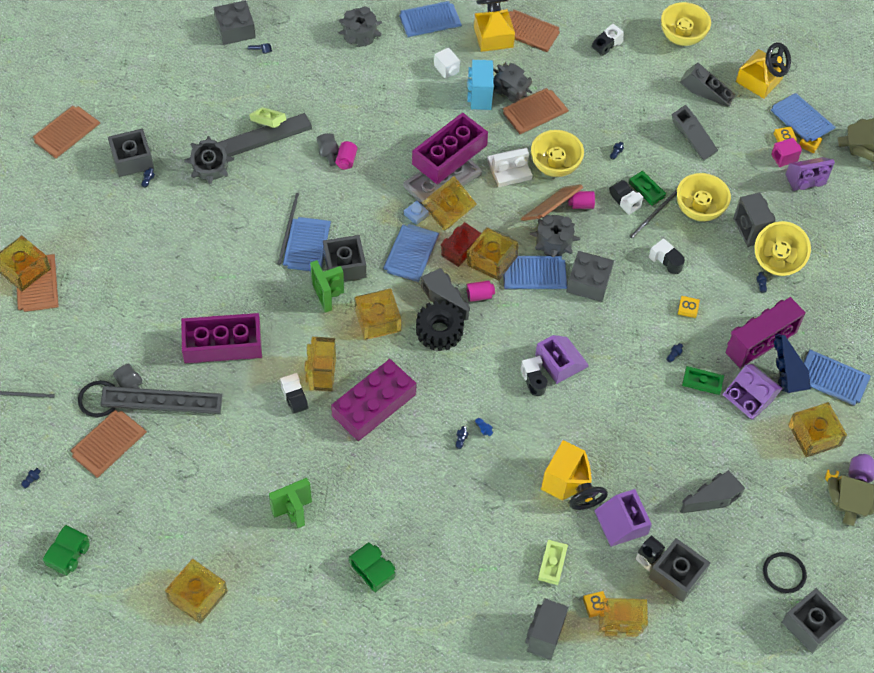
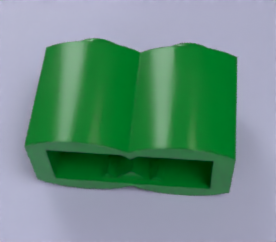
M65 525L56 537L55 542L47 550L43 558L44 564L67 576L77 568L78 558L88 551L90 547L88 536Z
M368 542L349 556V563L376 593L395 578L396 569L390 560L386 561L381 556L382 552L377 545L373 546Z

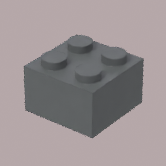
M246 0L213 7L215 23L223 45L256 38L255 25Z
M143 128L108 137L119 177L142 172L149 168L154 169L152 155Z
M760 192L740 197L733 220L747 247L755 245L756 238L762 229L769 224L775 223L776 219L775 215L768 208L767 200L763 198Z
M360 235L323 240V254L327 270L341 266L344 273V281L366 278V261Z
M578 251L569 277L567 293L603 302L614 260Z
M675 538L652 567L648 578L678 600L684 602L705 575L711 562Z
M815 588L787 612L781 623L813 654L842 628L847 618Z
M544 598L542 605H537L525 641L526 644H529L527 652L552 660L565 623L568 606Z

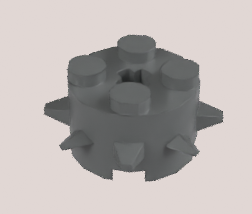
M363 6L348 10L344 14V19H339V22L343 25V30L338 32V34H344V39L349 44H357V47L368 46L373 43L375 37H381L382 35L377 30V26L382 21H377L375 14L370 11L369 7Z
M505 62L503 65H497L498 70L493 68V71L496 73L493 78V89L496 93L504 94L512 103H516L522 96L527 97V92L533 93L529 89L532 84L531 77L527 79L524 75L525 71L514 63L507 65Z
M207 136L206 140L200 141L199 144H190L192 147L190 158L184 159V162L192 164V178L199 177L211 184L212 180L228 176L226 171L228 162L234 161V157L226 155V141L219 144L217 141L211 140L210 136Z
M546 215L542 220H538V230L530 232V235L536 237V250H542L544 255L552 257L562 256L564 253H573L572 243L573 241H579L580 238L574 236L575 224L572 223L569 217Z

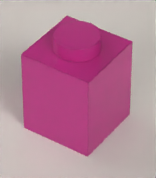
M790 138L775 143L771 155L778 166L782 167L789 163L798 162L802 150L795 139Z

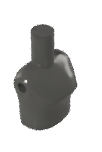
M326 133L319 135L316 139L319 155L327 157L330 166L336 165L334 156L338 154L339 146L334 134Z
M129 363L119 367L113 373V377L120 387L139 388L143 381Z

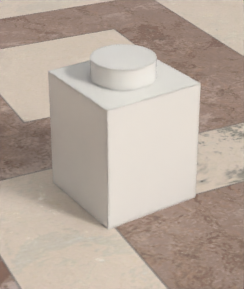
M447 48L435 54L434 66L446 79L459 73L460 60L450 48Z

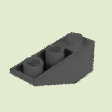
M698 62L686 70L680 80V83L691 93L726 107L730 106L736 95Z
M687 105L671 114L674 125L703 161L718 151L703 126Z
M442 268L421 276V288L431 302L438 301V304H442V301H446V305L452 303L453 308L458 307L459 313L462 312L463 319L465 321L468 320L470 307L466 301L462 300L458 288L452 285L450 276L447 273L445 274Z
M729 470L724 474L719 473L712 479L713 482L708 485L706 483L703 484L695 495H688L682 501L683 505L680 512L689 513L725 508L742 496L745 487Z

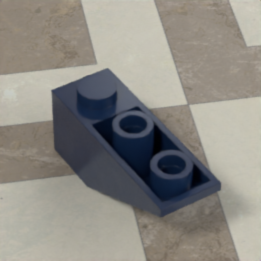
M776 333L773 343L777 351L776 366L780 374L778 384L783 388L781 391L792 393L810 390L808 368L786 336Z

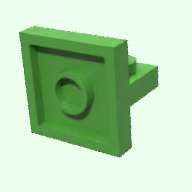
M318 260L310 262L312 286L324 312L332 311V297H337L344 293L343 270L339 266L323 272Z
M308 478L269 493L270 507L274 518L287 513L290 522H295L297 528L305 526L303 506L312 502L311 485Z

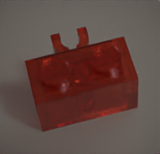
M464 222L460 227L455 228L449 238L444 239L441 244V256L459 267L481 245L482 233Z

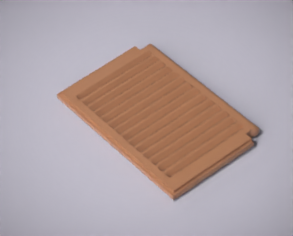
M517 10L509 11L515 32V40L548 52L560 33L559 27Z
M547 88L503 108L504 116L519 134L525 133L569 112L556 94Z
M71 106L33 136L34 142L54 158H58L101 123L79 106Z
M579 184L561 188L524 215L521 220H535L545 217L583 189V186Z
M55 254L20 258V261H16L18 310L28 312L59 307Z
M114 410L70 451L74 453L72 457L98 478L147 431L123 411L118 413L117 410Z

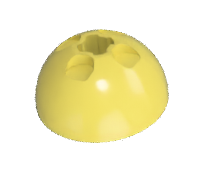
M680 2L668 6L663 11L661 27L665 36L674 44L691 46L706 37L711 27V19L708 13L700 6Z
M549 130L541 133L534 139L531 146V156L535 166L542 173L551 177H564L573 173L580 166L584 157V148L581 141L573 134L563 130Z
M707 173L691 174L685 177L677 188V202L680 209L686 216L696 221L705 222L718 218L726 211L731 201V194L727 185L718 177Z
M785 221L775 222L763 228L756 238L754 247L755 256L760 266L767 272L777 276H788L801 270L808 262L811 253L810 240L804 230L796 224Z

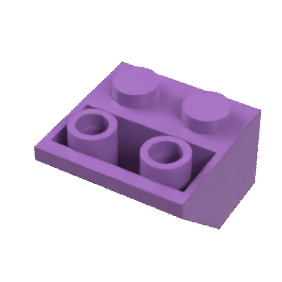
M820 157L789 163L785 175L793 191L805 190L815 186L820 187L826 185L835 161Z
M552 335L537 343L535 356L541 357L543 367L556 384L589 367L568 337Z
M754 364L745 365L723 393V396L753 420L773 402L783 388Z
M636 489L617 494L595 509V514L610 547L649 534L652 524Z

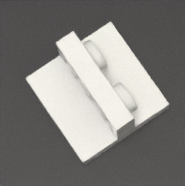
M527 148L487 156V163L498 188L532 180V173L528 166L529 152Z

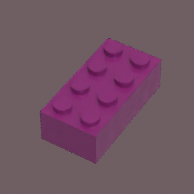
M462 112L412 150V165L438 185L487 146L488 131Z
M791 297L786 300H780L773 308L765 309L757 318L749 319L744 326L736 327L731 332V338L727 343L728 346L725 353L741 369L774 348L773 342L776 333L785 335L787 339L795 335L806 312Z
M259 313L181 318L184 364L262 358Z
M388 359L331 404L332 417L359 442L416 395L417 383L391 359Z

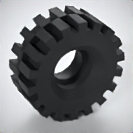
M434 301L433 305L429 302L426 304V308L422 307L416 319V335L420 342L423 341L425 347L430 345L431 350L437 347L438 351H442L443 347L449 350L450 345L455 347L457 341L460 342L461 336H463L464 319L462 312L459 313L458 307L453 308L452 303L446 305V301H442V304ZM435 323H443L447 325V329L438 331L432 326Z

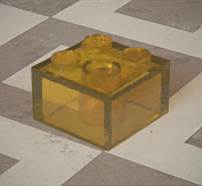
M455 176L422 202L444 231L477 205Z
M486 227L467 251V266L499 281L518 257V242Z
M22 235L0 251V274L21 292L51 270L47 256Z
M391 288L354 297L355 312L364 340L401 332L402 319Z
M312 336L311 344H307L308 360L305 361V381L309 382V390L333 391L336 365L335 338Z
M829 402L793 413L788 424L806 458L842 446L847 437Z
M193 558L165 589L167 600L200 624L228 592L224 580Z
M604 598L599 606V632L605 633V636H617V633H626L628 637H637L648 626L647 599Z

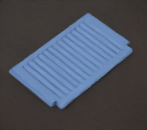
M449 1L402 10L399 15L407 37L462 26L454 5L450 4Z
M796 93L774 104L771 112L787 126L792 127V130L806 142L809 140L812 142L836 128Z
M303 217L293 219L283 265L288 266V269L311 271L310 262L318 260L322 268L324 259L323 240L328 239L331 221Z
M411 224L407 226L402 225L383 269L388 270L387 273L419 282L439 233Z
M506 256V260H503L504 289H567L565 260H562V256Z
M809 350L804 361L805 366L809 370L810 386L853 406L856 403H860L871 377L870 375L813 350Z

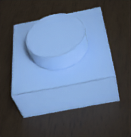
M416 200L404 210V216L415 225H418L429 216V210Z

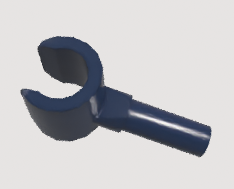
M270 43L248 46L249 50L262 49L263 54L272 52Z

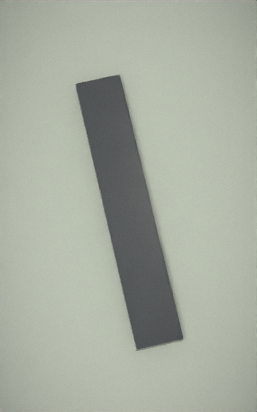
M303 113L286 119L278 127L264 126L217 143L220 144L226 141V155L231 157L311 130L312 125L306 114Z
M103 386L101 407L221 414L223 395L219 393Z

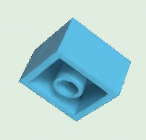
M472 60V67H468V77L471 79L467 80V89L471 92L467 94V102H471V109L491 110L493 60Z

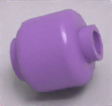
M858 454L853 457L850 462L849 477L867 483L874 480V459L868 454Z

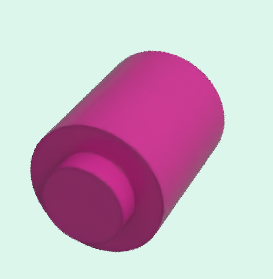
M344 141L340 144L335 161L339 168L346 170L353 167L358 149L354 143Z
M579 191L568 199V205H571L572 209H594L595 193L594 191Z
M489 280L466 284L469 302L492 299V295H495L494 284H491Z

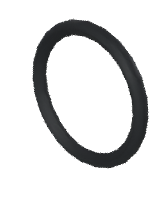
M102 380L93 381L85 385L78 396V405L81 411L91 417H103L113 412L116 408H110L102 413L89 412L82 404V397L84 392L91 386L102 384L116 387L115 385Z
M778 552L769 556L764 563V578L776 591L794 593L804 586L807 579V571L803 562L795 555ZM781 556L789 557L799 564L802 570V580L799 585L792 589H783L776 586L770 580L767 568L770 561L774 558Z

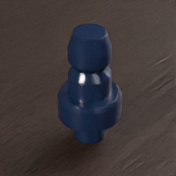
M620 141L614 144L613 152L610 154L612 160L616 159L618 154L623 152V142Z
M153 168L144 171L142 187L146 188L151 179L154 178Z
M759 272L756 281L759 283L760 292L765 293L767 291L766 282L768 277L764 275V272Z
M681 343L673 345L666 360L671 363L675 360V357L681 355L683 345Z
M461 426V430H457L456 433L458 437L455 445L458 449H462L463 442L468 438L469 433L465 426Z
M38 468L34 471L30 470L28 472L29 475L22 481L21 486L26 489L34 480L37 481L40 478L38 474L41 470Z

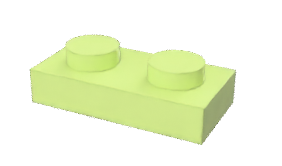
M263 107L249 114L251 121L270 127H278L280 123L286 120L285 113Z
M551 540L547 541L538 580L555 585L559 584L567 552V544Z

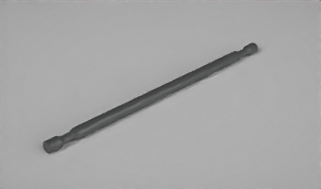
M677 190L630 235V238H633L677 194Z
M299 193L295 194L278 265H281Z
M0 391V395L55 398V394Z

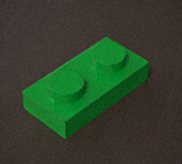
M643 170L629 179L628 183L651 206L666 197V192Z
M686 366L682 386L720 395L725 375Z

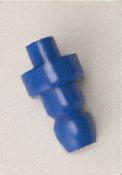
M481 418L475 420L483 435L491 436L493 434V427L490 424H486Z

